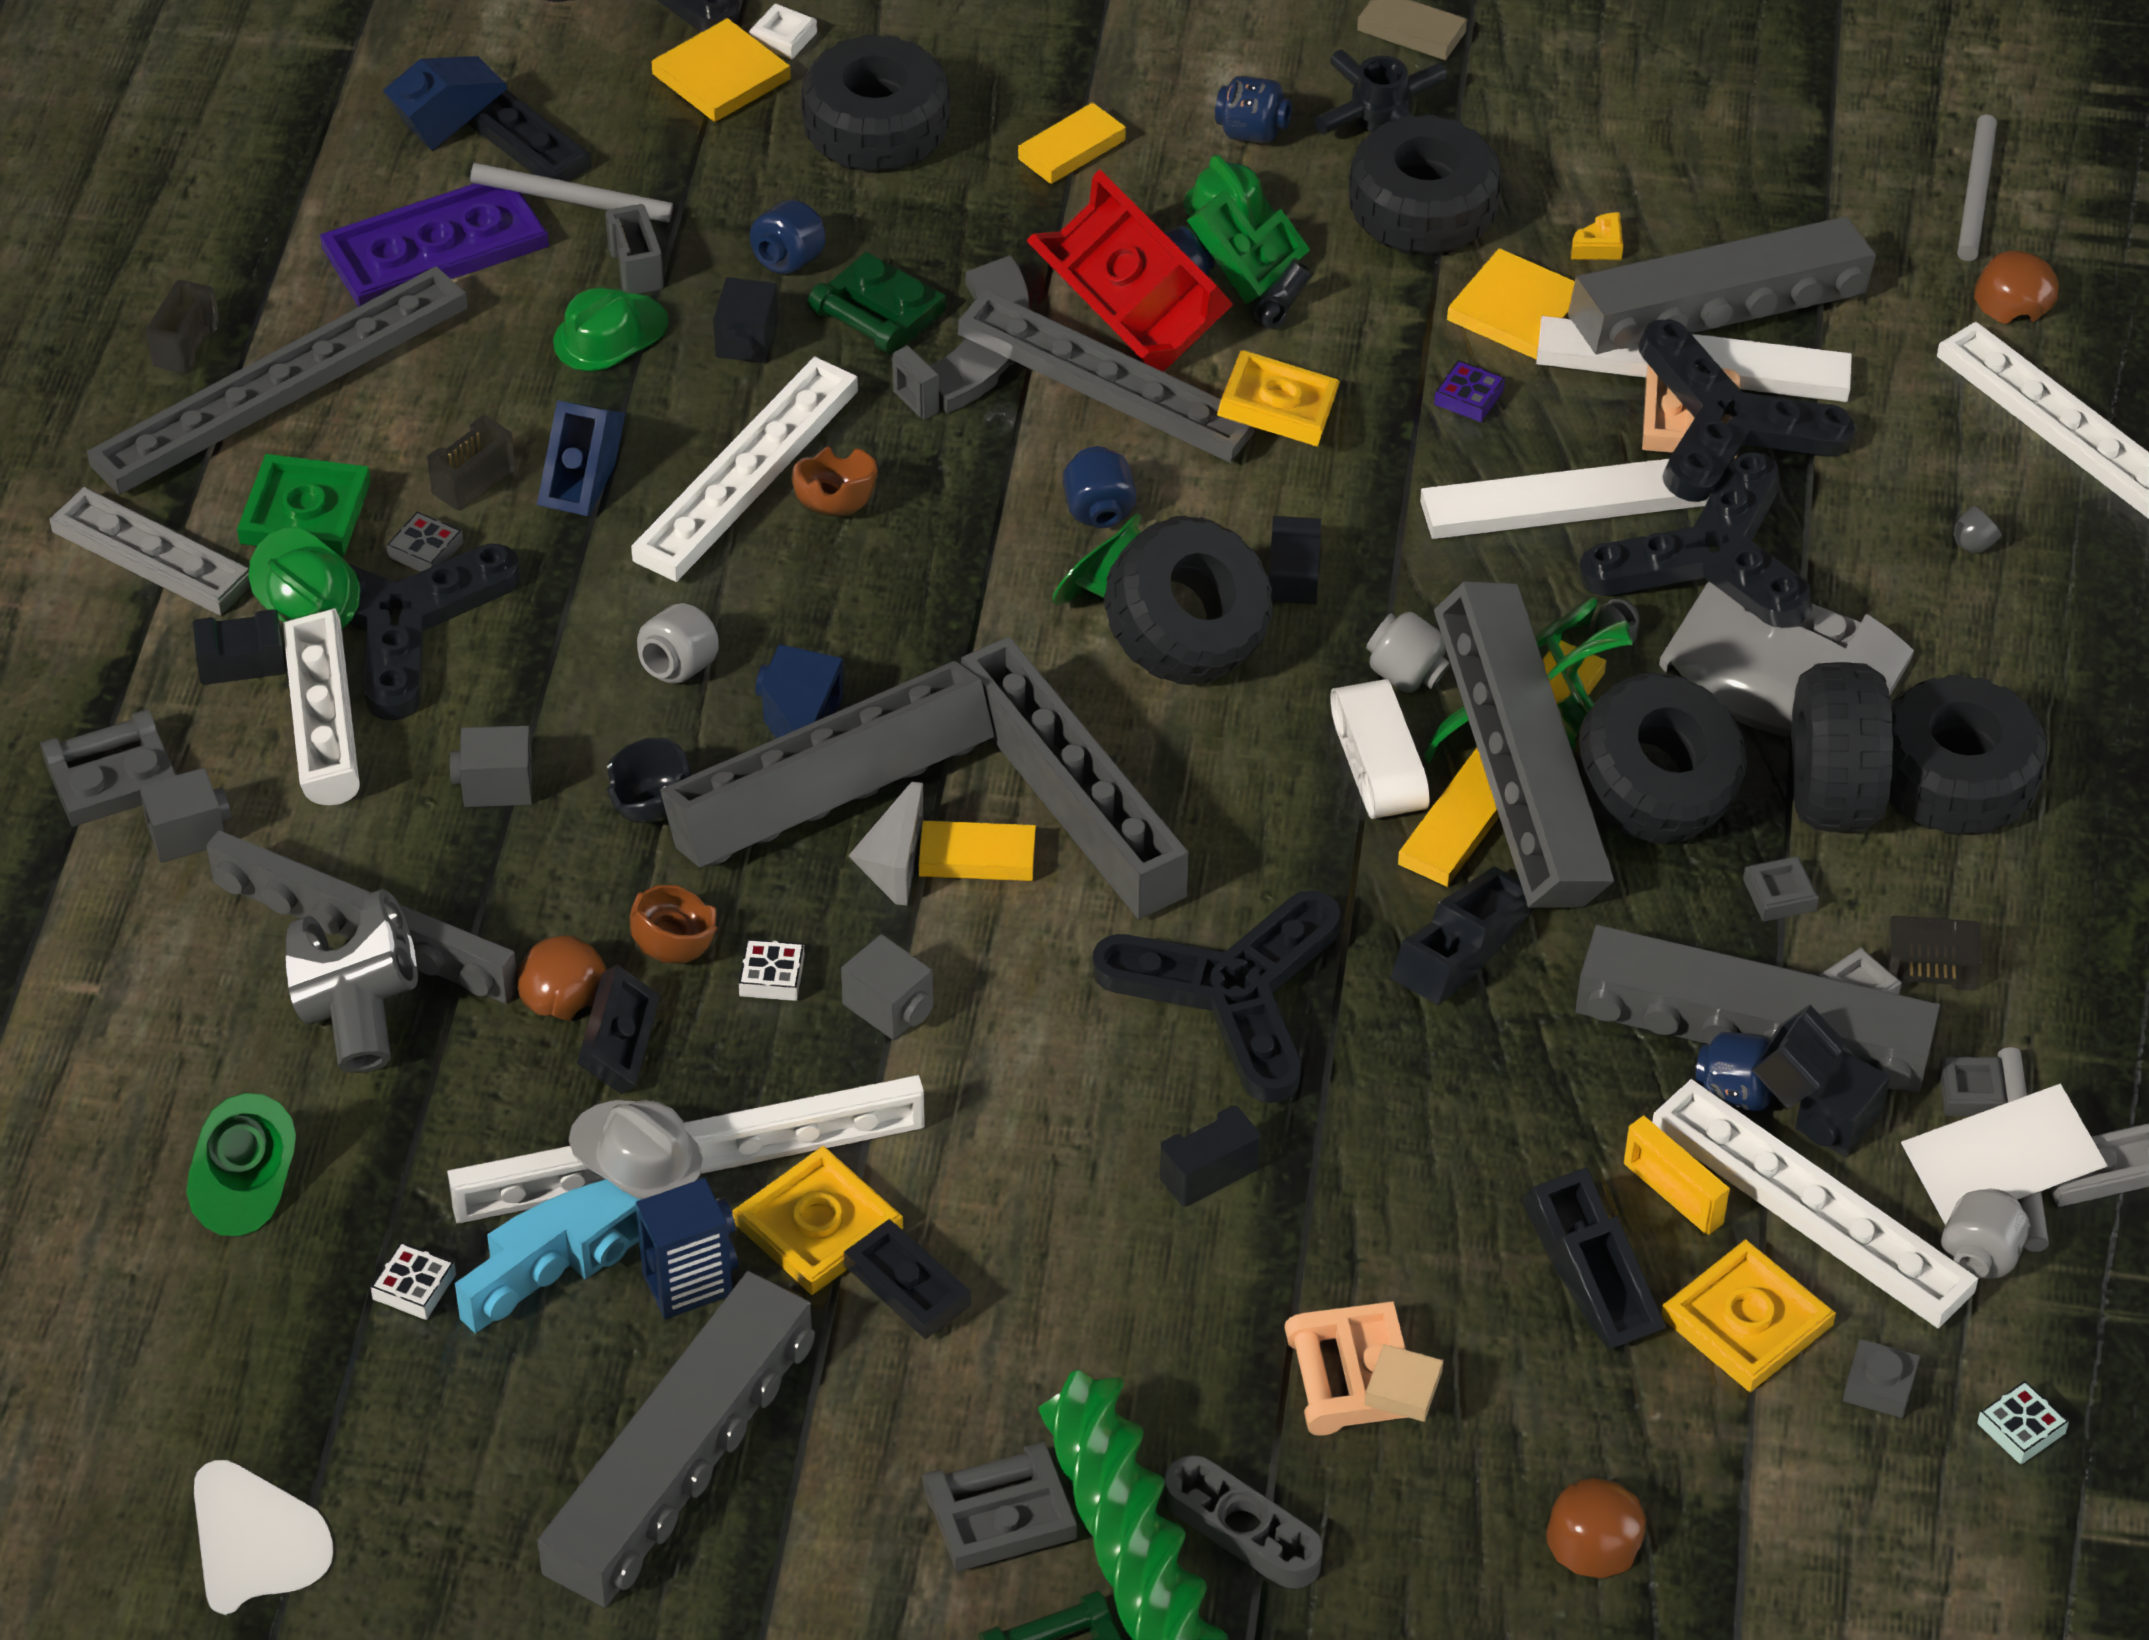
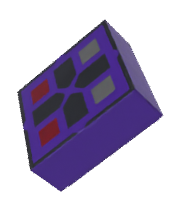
M1458 360L1435 391L1434 405L1482 422L1504 391L1505 377Z

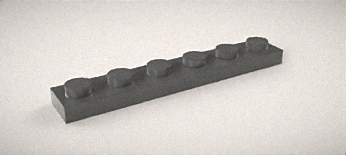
M987 289L980 294L959 319L958 335L1229 463L1233 461L1256 431V427L1217 416L1221 399Z
M220 830L217 831L206 845L213 883L218 884L225 891L231 894H242L257 900L280 914H290L298 918L305 916L314 917L325 933L331 935L339 934L348 939L355 935L360 923V911L364 910V898L371 892ZM400 905L413 941L417 970L426 975H437L457 983L474 995L488 996L505 1004L509 1002L518 990L514 951Z

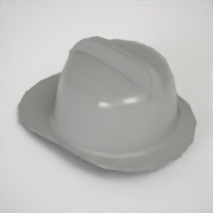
M613 1100L596 1104L581 1113L571 1126L569 1144L573 1155L585 1167L637 1199H644L691 1183L700 1176L702 1156L698 1143L686 1131L683 1120L677 1113L661 1102Z

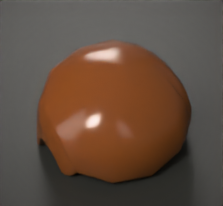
M2006 251L1994 256L1984 268L1975 284L1974 299L1984 313L2000 323L2009 324L2019 315H2029L2031 322H2035L2041 315L2054 307L2058 298L2059 283L2050 264L2039 256L2024 251Z
M826 447L814 458H802L793 467L791 478L796 497L805 507L822 515L843 517L852 515L868 502L875 486L878 468L876 460L862 449L856 448L847 458H839L834 455L831 447Z
M655 885L643 893H638L630 913L632 938L644 954L661 963L684 964L699 958L710 946L718 928L716 926V908L712 905L705 906L704 902L696 894L678 885Z
M569 935L555 936L544 939L528 951L517 969L516 983L523 1004L533 1012L541 1016L552 1015L559 1019L572 1021L580 1009L587 1006L593 1007L601 975L607 968L599 953L580 938Z
M1595 1477L1579 1479L1575 1484H1569L1561 1492L1552 1507L1546 1532L1547 1544L1557 1562L1576 1574L1605 1578L1623 1573L1632 1566L1637 1551L1644 1539L1645 1523L1647 1520L1638 1497L1617 1482Z

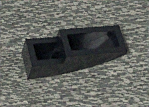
M1494 866L1438 902L1432 921L1403 940L1390 978L1436 1005H1440L1456 993L1483 968L1534 909L1528 908L1520 880Z
M1587 1167L1532 1187L1522 1199L1524 1207L1554 1268L1591 1328L1608 1351L1663 1331L1666 1325L1617 1216L1609 1219Z

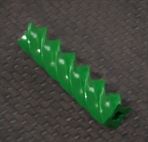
M1081 1370L1072 1371L1068 1375L1061 1392L1040 1405L1038 1411L1045 1426L1053 1435L1057 1460L1066 1478L1073 1486L1077 1511L1085 1527L1093 1536L1097 1562L1106 1580L1114 1589L1117 1612L1125 1630L1133 1640H1228L1227 1634L1222 1629L1210 1625L1198 1617L1199 1608L1207 1589L1205 1580L1184 1570L1177 1564V1558L1186 1536L1184 1528L1162 1518L1156 1513L1157 1503L1165 1485L1163 1477L1143 1468L1135 1462L1136 1453L1144 1436V1430L1139 1424L1124 1419L1115 1412L1116 1403L1124 1385L1123 1378L1093 1379Z

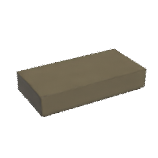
M1371 0L1358 17L1357 31L1446 60L1466 33L1467 19L1412 0Z

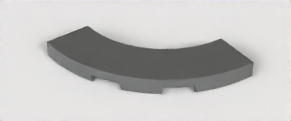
M1011 255L965 272L966 286L971 292L974 301L987 289L1029 309L1025 280ZM965 338L953 352L936 363L929 365L939 375V404L947 414L966 406L992 389L998 383V377L1007 369L1010 363L1016 362Z

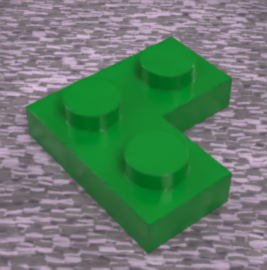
M1226 190L1214 196L1186 220L1246 304L1261 296L1273 285L1294 258L1300 260L1310 251L1282 209L1269 215L1253 229Z

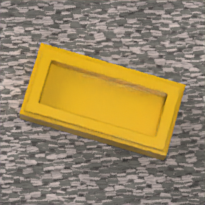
M1092 102L1019 145L1018 159L1050 184H1053L1126 140V127Z
M923 821L919 876L1033 881L1036 825Z
M1644 1115L1632 1123L1628 1129L1624 1165L1704 1233L1710 1235L1724 1224L1730 1188Z

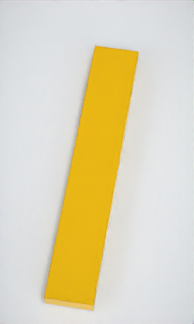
M1560 640L1559 646L1564 656L1577 648ZM1549 650L1543 658L1547 675L1557 665ZM1596 655L1586 657L1577 671L1587 695L1591 693L1605 674L1607 660ZM1561 672L1552 680L1549 679L1556 703L1571 693ZM1478 748L1474 750L1399 851L1398 865L1446 887L1450 885L1499 818Z

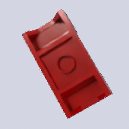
M1100 169L1092 176L1089 204L1060 232L1033 233L1026 240L1145 364L1162 372L1175 362L1233 306V303L1220 288Z

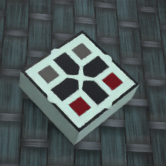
M2023 1381L1981 1410L1977 1422L2020 1465L2066 1434L2069 1423L2059 1411L2026 1381Z

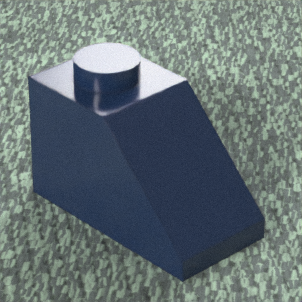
M479 56L421 58L383 89V92L404 123L433 151L507 90L508 87Z
M557 400L537 501L538 506L585 516L591 515L616 464L625 418L624 412Z
M778 645L770 665L763 664L761 666L755 688L756 696L762 697L763 720L776 739L837 712L844 696L842 658L786 645Z

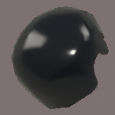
M644 738L626 745L610 759L607 764L610 787L607 788L615 811L626 820L634 823L661 822L667 819V814L660 789L690 777L692 773L686 755L680 745L668 738Z

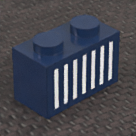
M702 1178L636 1201L642 1273L664 1320L727 1298L732 1292L731 1270L738 1268V1259L734 1246L728 1234L736 1232V1226L726 1199L724 1197L715 1199L706 1179Z

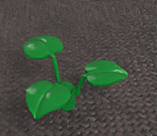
M1595 597L1580 603L1564 617L1550 623L1535 636L1538 648L1547 643L1557 663L1547 676L1552 680L1561 672L1571 692L1556 704L1560 710L1561 719L1573 751L1575 750V738L1584 718L1595 704L1591 697L1587 695L1577 672L1579 667L1588 656L1611 648L1632 645V639L1629 634L1630 625L1624 619L1595 633L1580 647L1564 656L1559 646L1563 631L1575 627L1590 626L1598 605V600ZM1464 706L1441 723L1430 737L1424 750V759L1428 765L1440 742L1458 727L1469 721Z

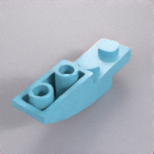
M605 1179L546 1200L487 1234L490 1259L455 1283L460 1320L476 1334L491 1322L507 1317L514 1310L517 1303L541 1286L545 1287L555 1282L567 1267L571 1266L586 1280L601 1268L614 1265L623 1257L627 1249L639 1241L636 1201L642 1199L631 1196Z

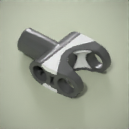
M385 889L377 890L365 896L363 901L364 910L360 911V923L355 935L347 944L336 950H333V947H329L324 930L314 917L305 916L294 920L287 929L286 970L293 1007L299 1018L308 1025L332 1018L338 1067L342 1071L349 1073L371 1072L387 1065L391 1059L383 999L412 990L417 986L418 982L415 950L406 918L399 903Z

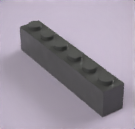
M1847 216L1576 276L1568 317L1572 320L1595 355L1616 349H1626L1638 344L1647 325L1654 320H1675L1683 324L1690 333H1695L1866 294L1876 254Z
M1463 581L1434 609V613L1528 908H1583L1614 882V878L1518 584Z
M1010 636L961 657V665L981 678L994 737L991 739L1139 920L1186 898L1189 852Z
M950 662L660 789L675 848L699 868L705 865L720 864L729 859L734 852L755 843L772 841L782 831L799 823L821 819L828 815L830 810L853 799L868 798L876 794L880 787L898 779L920 775L926 771L928 766L950 756H960L971 752L977 744L994 737L981 678L958 662Z
M1596 925L1580 975L1575 1013L1591 1016L1601 1021H1612L1650 1030L1660 1035H1672L1710 1045L1713 1038L1720 1032L1762 1035L1771 1039L1783 1022L1811 1004L1847 1043L1843 1049L1844 1051L1890 1076L1889 1089H1901L1920 1094L1940 1004Z
M749 1271L746 1272L538 1538L543 1576L604 1608L608 1606L620 1589L625 1591L632 1586L640 1573L643 1558L655 1543L662 1544L667 1540L676 1525L679 1511L691 1496L697 1498L702 1494L711 1479L713 1467L725 1451L730 1453L738 1447L745 1435L747 1422L759 1406L765 1408L773 1401L779 1390L782 1376L793 1362L797 1364L802 1362L809 1353L815 1338V1332L811 1328L810 1301Z

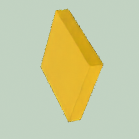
M728 18L652 60V74L714 122L719 121L791 79L789 64Z
M1499 248L1450 304L1447 320L1537 360L1542 316L1570 319L1568 311L1575 281Z
M1240 350L1222 396L1217 416L1318 447L1340 381L1323 374Z
M825 1146L820 1147L732 1210L735 1225L811 1295H814L848 1270L844 1266V1251L882 1223L890 1219L899 1228L903 1229V1216Z
M1745 1239L1663 1304L1661 1316L1667 1324L1751 1393L1834 1325L1836 1312Z

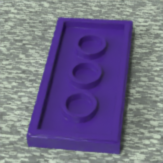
M475 183L320 234L323 251L358 307L435 266L450 279H454L549 247L548 233L520 192Z

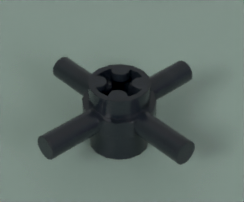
M1338 50L1332 55L1330 64L1354 86L1352 88V101L1316 116V127L1321 134L1325 135L1357 121L1360 127L1366 131L1373 132L1388 121L1394 122L1399 120L1400 117L1413 115L1409 111L1411 96L1444 82L1447 79L1446 70L1441 63H1435L1408 75L1407 67L1397 58L1375 56L1366 59L1360 65L1345 50Z

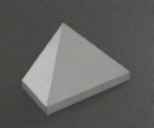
M911 782L848 855L896 905L907 906L922 831L923 783Z

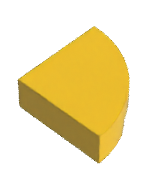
M1620 212L1599 215L1595 218L1594 223L1586 226L1584 229H1578L1572 242L1571 259L1622 260L1623 238Z

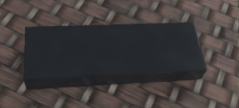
M505 90L467 122L533 175L568 182L592 168L591 154L508 90Z

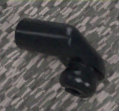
M1294 258L1279 279L1261 296L1255 299L1253 306L1255 320L1268 329L1280 327L1287 318V310L1314 275L1313 270L1302 261Z

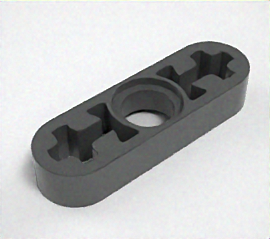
M1185 1456L1177 1459L1168 1467L1165 1474L1164 1500L1171 1513L1282 1587L1302 1588L1316 1580L1321 1570L1323 1546L1319 1535L1311 1527L1204 1457ZM1198 1482L1204 1484V1493L1197 1489L1191 1490L1188 1494L1182 1492V1483L1188 1487H1193ZM1211 1503L1216 1506L1212 1513L1210 1512ZM1247 1511L1257 1516L1261 1523L1255 1530L1243 1533L1232 1530L1226 1524L1225 1519L1234 1512ZM1272 1531H1276L1275 1541L1270 1538ZM1298 1549L1305 1552L1304 1560L1296 1556L1289 1562L1282 1560L1283 1551L1290 1555Z

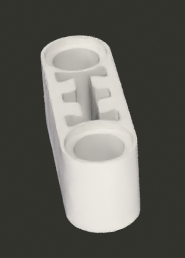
M1384 679L1333 688L1330 700L1334 725L1369 817L1375 819L1427 809L1429 806V788L1425 770L1390 681Z

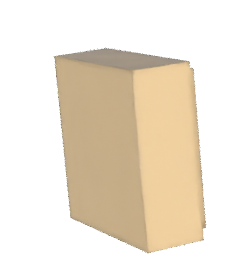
M1383 1344L1366 1390L1365 1405L1425 1422L1442 1374L1443 1360Z

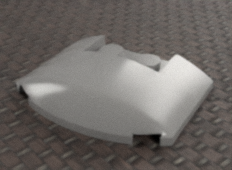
M1708 581L1660 657L1659 665L1666 673L1671 665H1673L1688 681L1699 686L1701 685L1712 692L1722 704L1726 705L1735 717L1734 720L1768 733L1791 738L1792 709L1795 688L1800 674L1817 663H1865L1885 676L1889 694L1891 695L1910 663L1914 650L1894 632L1868 614L1865 615L1862 622L1814 604H1812L1810 616L1802 623L1784 628L1770 626Z

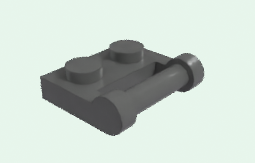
M149 709L133 713L132 720L59 742L57 737L40 742L46 767L71 827L141 806L142 800L139 785L176 776L159 738ZM139 741L141 744L140 747L72 768L67 766L69 762Z
M1044 1441L1024 1446V1453L989 1463L944 1474L942 1469L922 1474L927 1502L935 1514L955 1572L1077 1539L1075 1518ZM1029 1477L1032 1479V1481L954 1501L955 1497Z

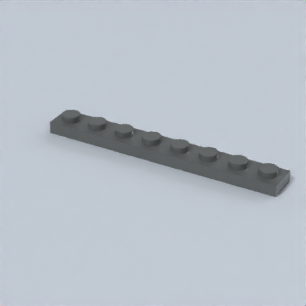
M435 266L87 451L89 465L120 495L468 308L466 293Z

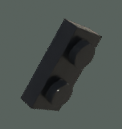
M619 965L604 971L600 978L577 1064L620 1094L635 1087L660 995Z
M890 1219L844 1251V1266L925 1340L971 1306V1291Z

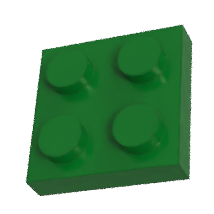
M265 454L237 527L239 544L257 546L270 533L279 529L301 528L316 536L339 556L344 557L371 483L369 466Z

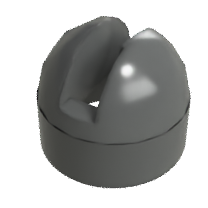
M1971 506L1960 516L1955 524L1953 533L1956 544L1970 553H1982L2002 537L1995 523L1975 506Z
M1621 598L1610 600L1601 606L1597 613L1595 633L1625 619L1630 625L1629 634L1632 642H1634L1638 636L1640 625L1637 608L1630 601Z

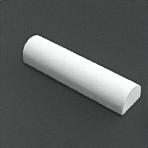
M331 609L283 622L300 786L309 800L320 805L344 803L353 798L360 787L341 621L336 609Z

